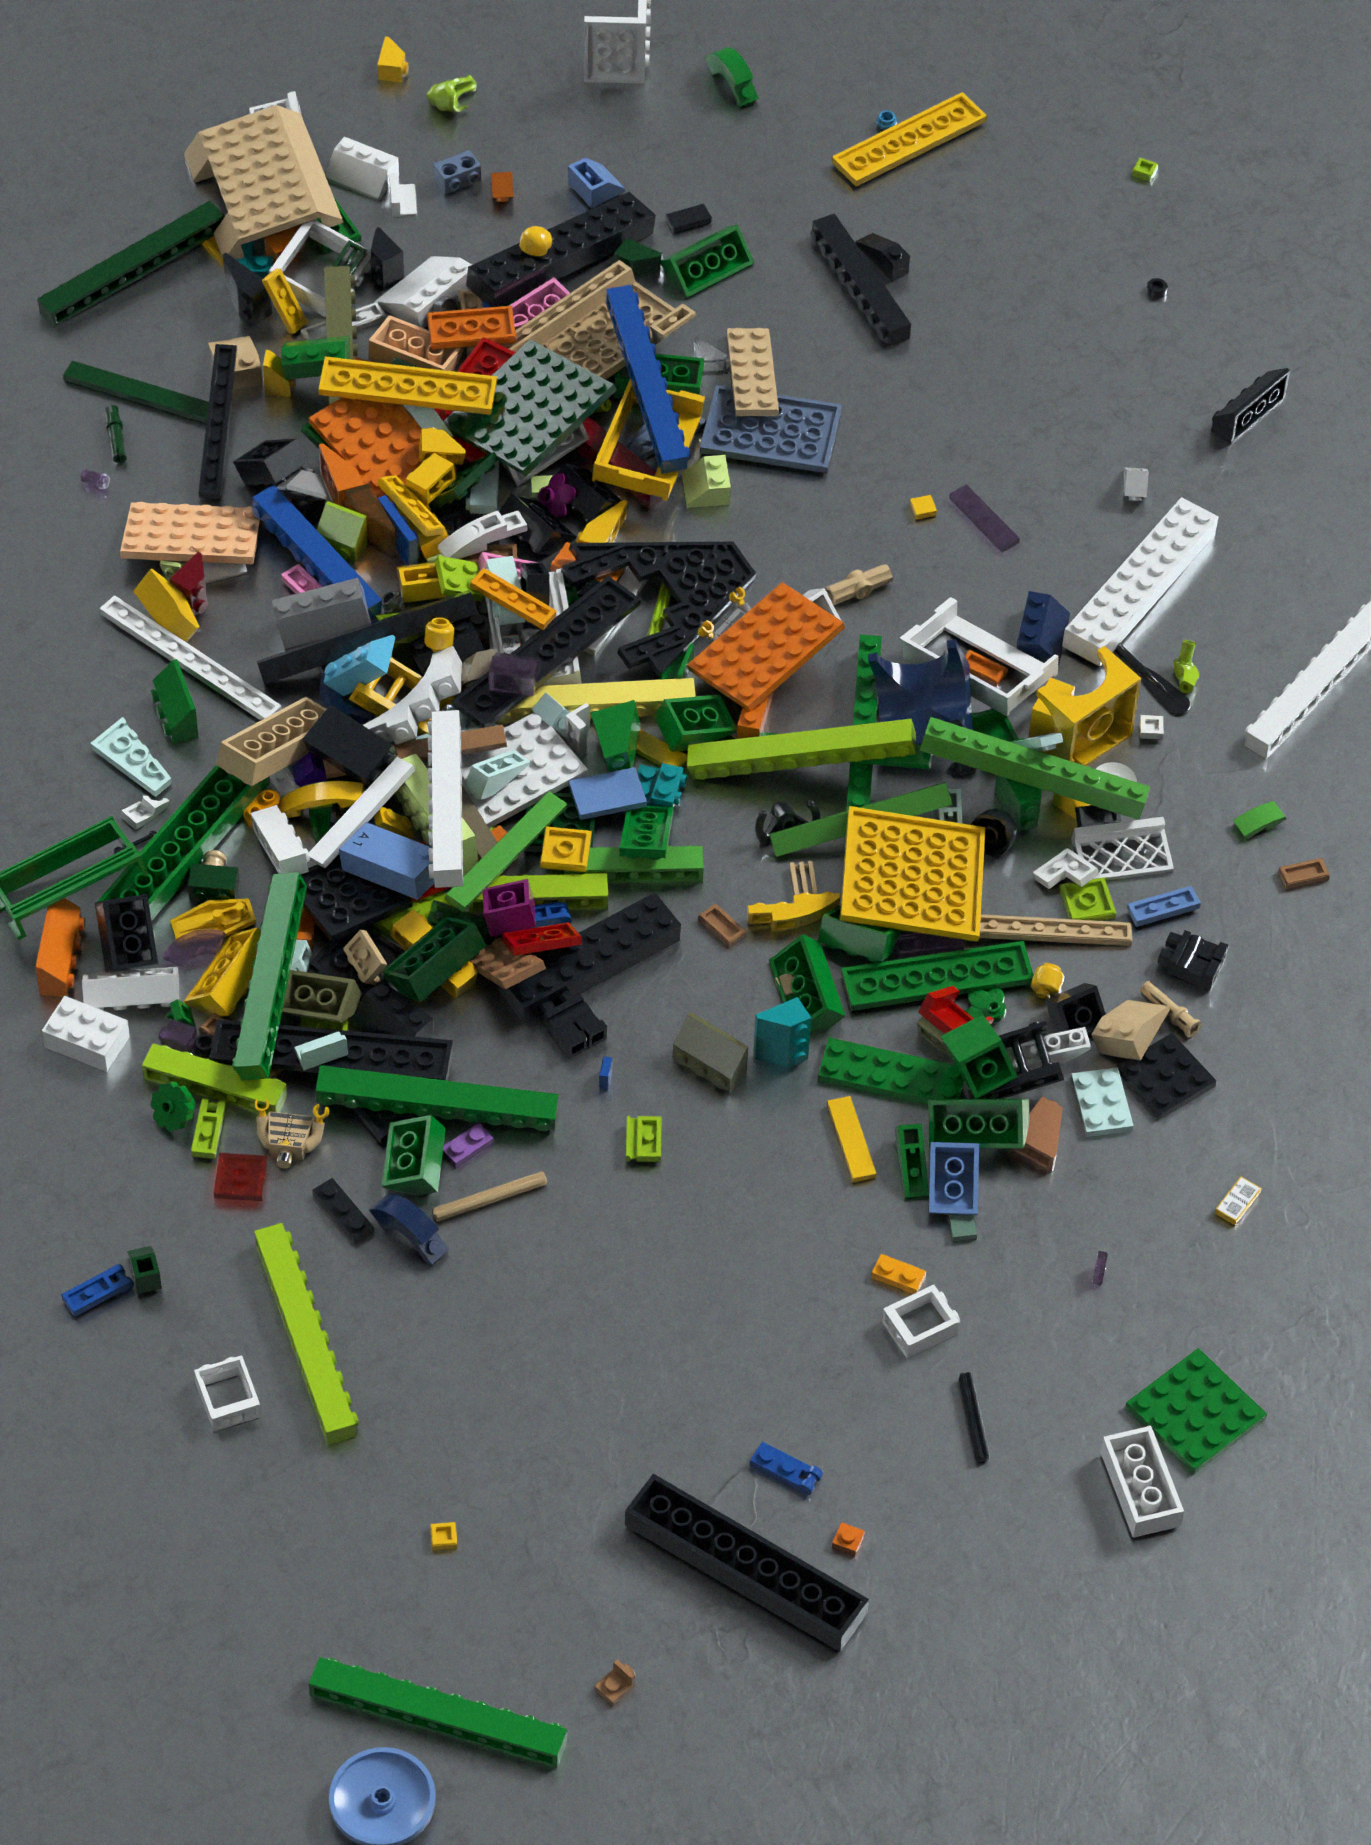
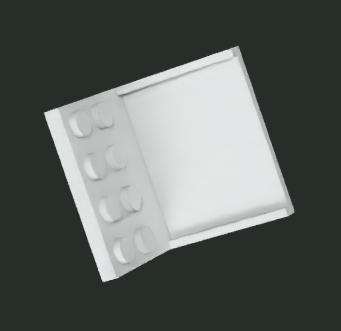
M638 0V18L585 16L584 82L645 84V67H649V55H646V53H650V41H646V39H650V27H646V24H650L651 0Z

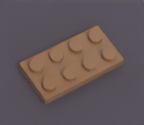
M502 938L494 940L491 945L483 948L476 957L469 960L476 967L478 973L504 989L546 969L543 960L531 953L513 956L502 942Z

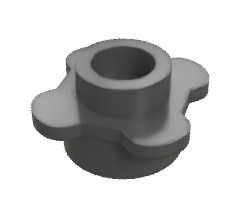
M392 590L383 595L382 605L385 607L384 611L386 613L397 610L404 600L400 598L401 593L399 591L395 592Z

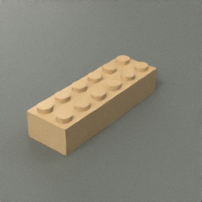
M307 697L300 699L221 741L216 765L250 786L262 781L311 752L306 748L302 738L325 712L326 708Z

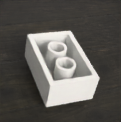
M67 996L63 997L42 1029L45 1048L106 1072L130 1037L128 1020Z

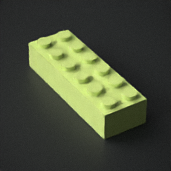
M413 754L402 760L412 764L415 771L393 796L397 803L400 802L402 804L405 815L412 818L415 829L421 831L424 842L428 844V832H433V830H429L428 816L433 815V813L429 814L428 800H432V798H429L428 784H432V782H429L426 766L417 754ZM462 818L463 875H465L478 863L475 834Z

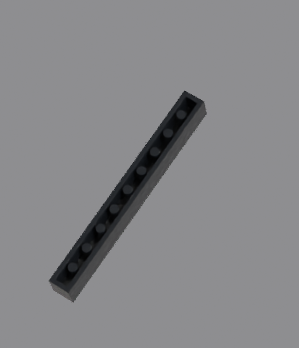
M468 590L256 662L263 683L266 685L334 662L345 654H349L371 641L390 635L395 636V641L424 632L426 624L434 618H445L451 623L478 614L472 593Z

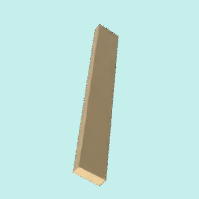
M981 914L979 938L1131 946L1132 926L1129 922Z

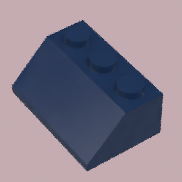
M1029 591L1016 648L1042 663H1045L1056 654L1059 666L1063 650L1064 631L1069 623L1070 612L1051 595Z

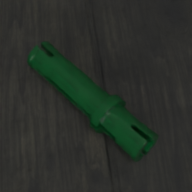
M111 405L112 412H110V407L107 406L105 408L107 417L106 429L110 435L113 461L120 463L119 456H121L122 462H125L127 456L125 454L122 436L123 423L119 417V408L116 405Z

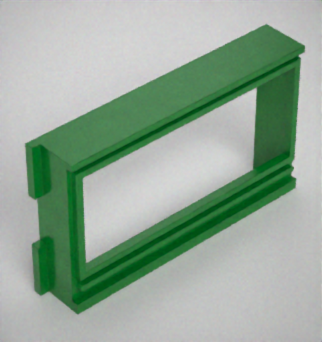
M110 816L0 871V913L5 911L11 920L8 925L19 941L27 937L20 920L133 863L136 864L144 877L148 876V872L139 851L133 843H130L115 822L113 816ZM117 839L124 848V850L14 905H11L5 896Z

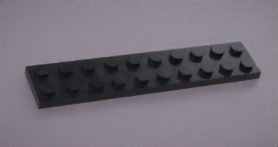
M608 575L554 618L544 630H539L453 699L452 706L479 727H490L639 607L641 599Z
M217 1020L209 1057L211 1061L232 1065L233 1058L236 1057L237 1038L240 1037L241 1021ZM279 1025L271 1069L319 1073L320 1065L303 1070L295 1053V1047L339 1031L341 1036L345 1035L347 1039L348 1055L321 1064L322 1066L447 1081L453 1051V1040Z

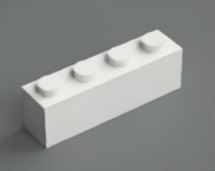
M277 805L252 812L253 831L279 874L294 872L303 874L309 872L307 862H310L309 853L306 848L303 849L299 836L296 837L292 824L288 825L286 814L281 813Z

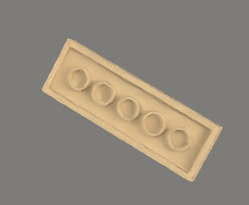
M727 328L726 336L735 416H778L779 407L769 328Z

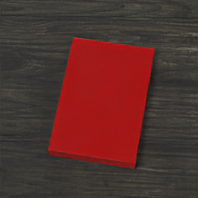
M567 922L505 932L502 934V942L515 956L582 945V937Z

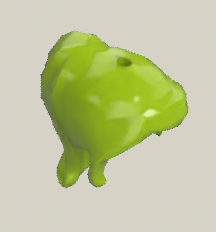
M467 75L465 78L460 77L444 81L432 86L428 90L426 97L429 103L438 107L441 111L459 113L467 109L468 105L457 107L458 98L468 91L474 93L477 83L470 75Z

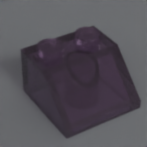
M495 653L489 669V690L534 696L542 659Z

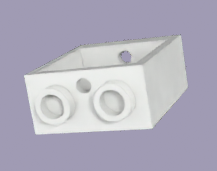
M932 1285L883 1308L882 1323L908 1359L957 1335L960 1318L958 1313L949 1307L944 1293L939 1292L935 1285ZM932 1302L945 1322L914 1337L900 1316Z
M242 1355L229 1357L222 1362L212 1365L206 1364L194 1370L195 1383L213 1432L261 1417L260 1403ZM239 1375L248 1399L213 1409L205 1385Z

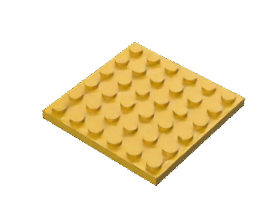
M849 806L840 920L978 942L981 922L985 827Z

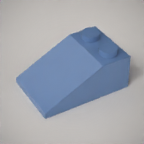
M931 1142L929 1214L978 1215L979 1144Z

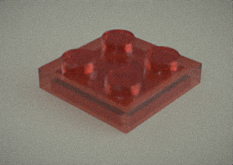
M219 1153L214 1198L263 1201L268 1156Z

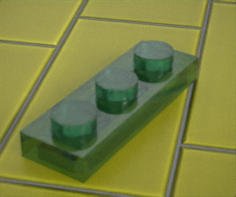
M433 900L427 917L429 924L435 926L446 916L475 923L486 945H491L495 940L496 936L490 937L485 918L466 911L462 912L458 908Z

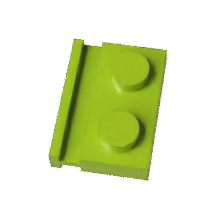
M627 1116L626 1161L637 1159L638 1162H661L662 1117L638 1116V1118H630V1116Z

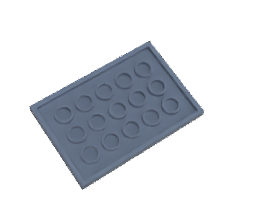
M716 385L700 445V453L716 456L725 455L728 458L827 473L842 412V405L777 394L778 416H735L732 387Z

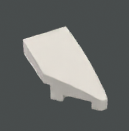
M143 795L142 802H137L121 810V818L137 830L163 812L169 806L170 800L163 798L162 801L149 799V796Z

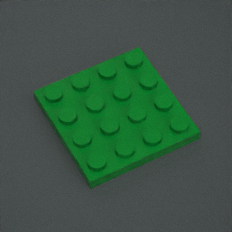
M1199 1348L1128 1400L1125 1406L1145 1427L1151 1426L1154 1435L1193 1474L1205 1467L1267 1418V1413Z

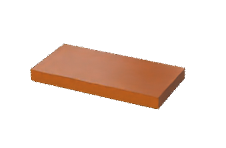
M512 306L427 313L431 350L476 346L482 337L497 344L516 343Z

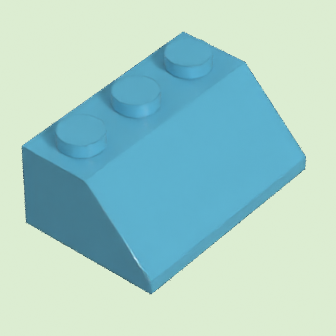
M390 635L371 641L362 647H358L353 652L345 654L340 659L330 662L325 668L323 683L342 696H346L354 691L359 682L366 685L387 674L395 636Z

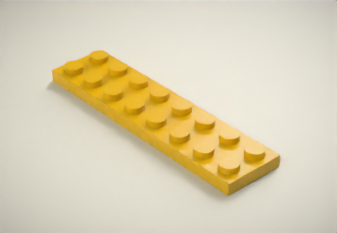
M961 92L832 156L831 163L855 186H858L987 122V115Z
M325 357L318 394L491 415L497 376Z

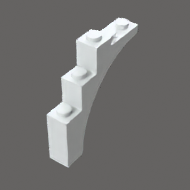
M454 646L433 653L430 665L417 686L394 707L363 726L388 742L394 741L396 745L417 738L418 722L432 718V712L439 711L440 700L461 693L462 662Z

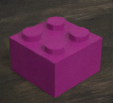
M528 879L488 887L483 892L484 917L490 937L502 936L505 932L536 927L535 901Z

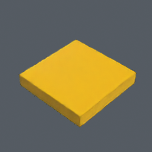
M546 827L540 868L586 872L592 831Z

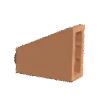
M1042 1096L1029 1113V1127L1024 1148H1011V1150L1052 1172L1055 1167L1063 1107L1059 1106L1055 1101L1048 1100Z

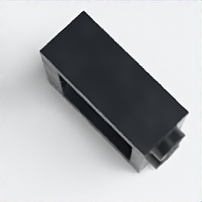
M542 562L520 563L521 590L549 606L550 574ZM526 620L525 624L527 627L536 630L540 629Z

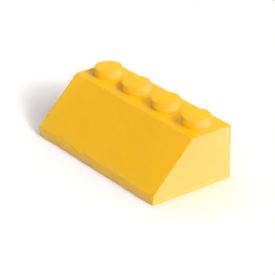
M257 927L231 934L183 1002L187 1006L210 1016L214 1013L220 1017L232 1014L236 1009L238 1000L248 992L249 980L252 979L253 974L252 965L257 955L256 945L257 941L260 940L261 930Z

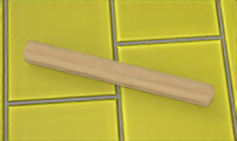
M541 1171L432 1209V1214L435 1221L438 1222L547 1184V1178L544 1172Z

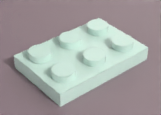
M1118 1067L1071 1073V1082L1086 1137L1133 1131L1134 1126Z

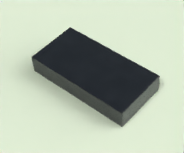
M704 204L668 213L665 217L673 233L712 223V217Z

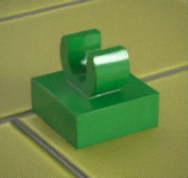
M178 999L170 1003L172 1011H169L165 1016L170 1021H174L168 1025L169 1028L176 1031L183 1027L190 1031L196 1027L189 1006Z

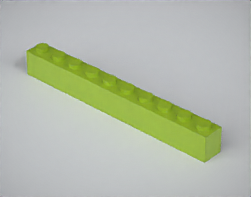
M912 719L691 744L688 745L687 767L692 780H703L714 777L747 775L757 772L916 754V731Z
M283 1223L255 1230V1245L326 1443L330 1445L356 1437V1427L359 1426L356 1412L350 1411L349 1406L352 1403L348 1391L344 1392L342 1389V1385H344L343 1376L340 1370L336 1371L334 1365H337L334 1351L328 1350L329 1338L326 1330L321 1331L320 1325L322 1320L319 1310L314 1311L312 1305L315 1304L312 1291H307L305 1287L308 1284L304 1270H299L300 1259L297 1250L292 1251L291 1245H293L291 1233L290 1231H285Z

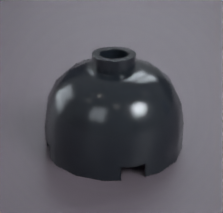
M987 809L976 816L971 823L974 826L985 827L984 854L999 856L1010 849L1016 839L1017 827L1011 815L1003 810Z

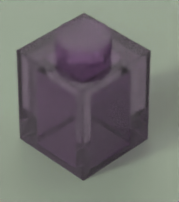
M170 1019L166 1027L163 1026L161 1028L158 1039L161 1041V1045L169 1046L177 1051L191 1053L194 1041L197 1038L196 1027Z

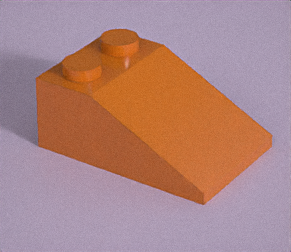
M319 444L320 474L323 477L332 502L360 514H365V504H368L367 496L364 490H367L365 478L360 477L358 470L326 445Z

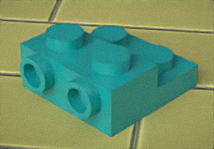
M662 763L661 768L640 764L637 774L647 800V805L673 806L674 811L675 805L679 806L682 792H680V789L685 788L687 782L684 768Z

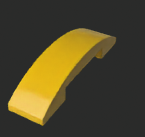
M328 781L306 785L285 795L280 801L279 810L281 813H285L287 818L300 816L301 809L338 803L341 808L350 807L364 793L365 785L349 781Z

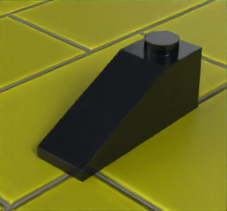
M871 233L856 241V245L891 281L909 274L910 255L898 243L875 233Z

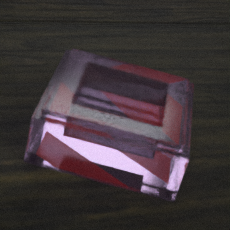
M1098 1251L1092 1284L1101 1285L1103 1283L1108 1257L1107 1252Z

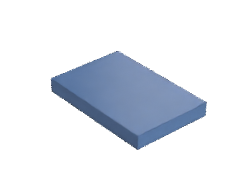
M635 767L569 780V788L580 820L647 807V800Z

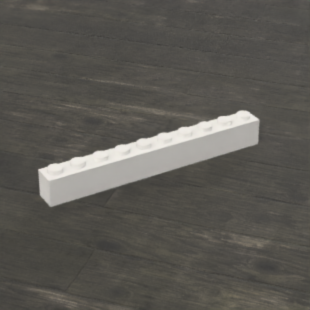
M1371 601L1367 605L1361 606L1356 617H1351L1348 620L1345 628L1335 634L1333 641L1330 644L1324 645L1320 655L1317 658L1313 657L1308 667L1297 674L1295 681L1292 684H1287L1282 695L1279 698L1275 697L1270 707L1259 714L1257 721L1246 728L1244 732L1246 736L1245 747L1267 759L1371 648Z
M459 710L432 712V721H428V735H432V737H428V750H432V752H428V765L432 766V768H428L429 782H432V784H428L429 798H432V800H428L429 814L433 813L432 816H428L429 830H433V832H428L429 846H433V848H429V862H433V864H429V878H434L435 888L463 886L462 765Z

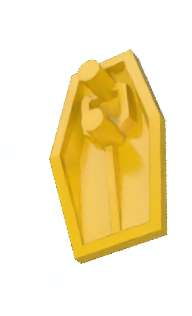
M150 569L133 592L157 624L188 643L199 629V624L184 593L155 570Z
M249 898L208 900L170 920L179 948L222 939L257 923Z

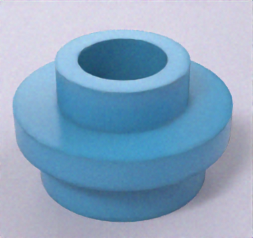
M886 110L878 115L876 122L880 128L889 129L897 124V118L893 112Z

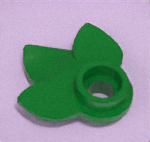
M994 987L988 992L978 989L968 993V999L972 1006L966 1009L965 1012L974 1019L983 1014L985 1018L991 1016L994 1019L993 1022H998L1005 1017L1007 1009L1004 1003L1005 995L1001 989Z

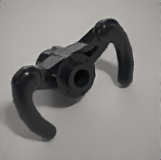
M809 800L807 806L811 811L812 821L821 819L818 806L813 800ZM779 801L771 808L770 816L772 821L765 832L763 827L767 813L763 810L759 812L755 823V833L759 843L770 844L769 834L805 824L808 821L795 814L787 802Z

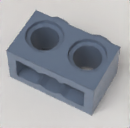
M468 150L433 163V179L446 194L481 181V164L472 152Z

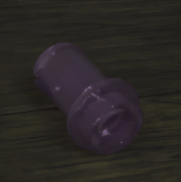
M86 468L83 469L80 476L81 482L95 485L100 490L106 489L110 482V477L106 473L102 472L100 474Z

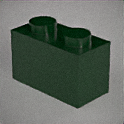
M192 863L188 883L189 900L201 902L237 898L239 887L238 867Z

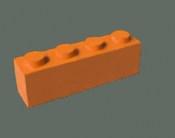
M774 691L750 712L742 708L737 725V739L759 737L760 732H763Z

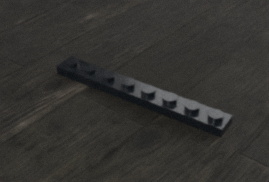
M215 344L198 492L199 498L221 499L237 345Z

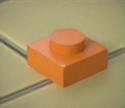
M841 1522L832 1542V1548L856 1556L864 1538L865 1530Z

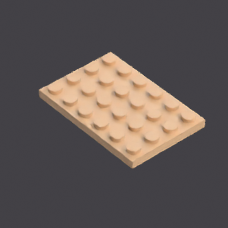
M131 503L120 557L121 559L189 561L197 552L202 553L203 562L253 564L261 519L254 516L252 507Z

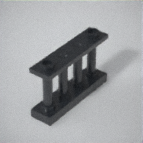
M1046 1021L1033 1022L1027 1027L999 1035L1005 1049L1012 1047L1019 1069L1018 1077L977 1099H1005L1064 1080L1059 1062L1051 1063L1043 1036L1050 1034ZM1035 1040L1042 1066L1029 1070L1021 1044ZM967 1090L969 1098L975 1099L971 1091Z

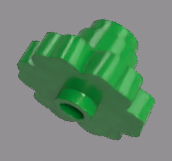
M177 1082L160 1084L159 1091L152 1094L150 1103L151 1108L155 1110L153 1119L159 1127H166L168 1131L184 1129L186 1122L192 1120L195 1109V1101L186 1086H179Z

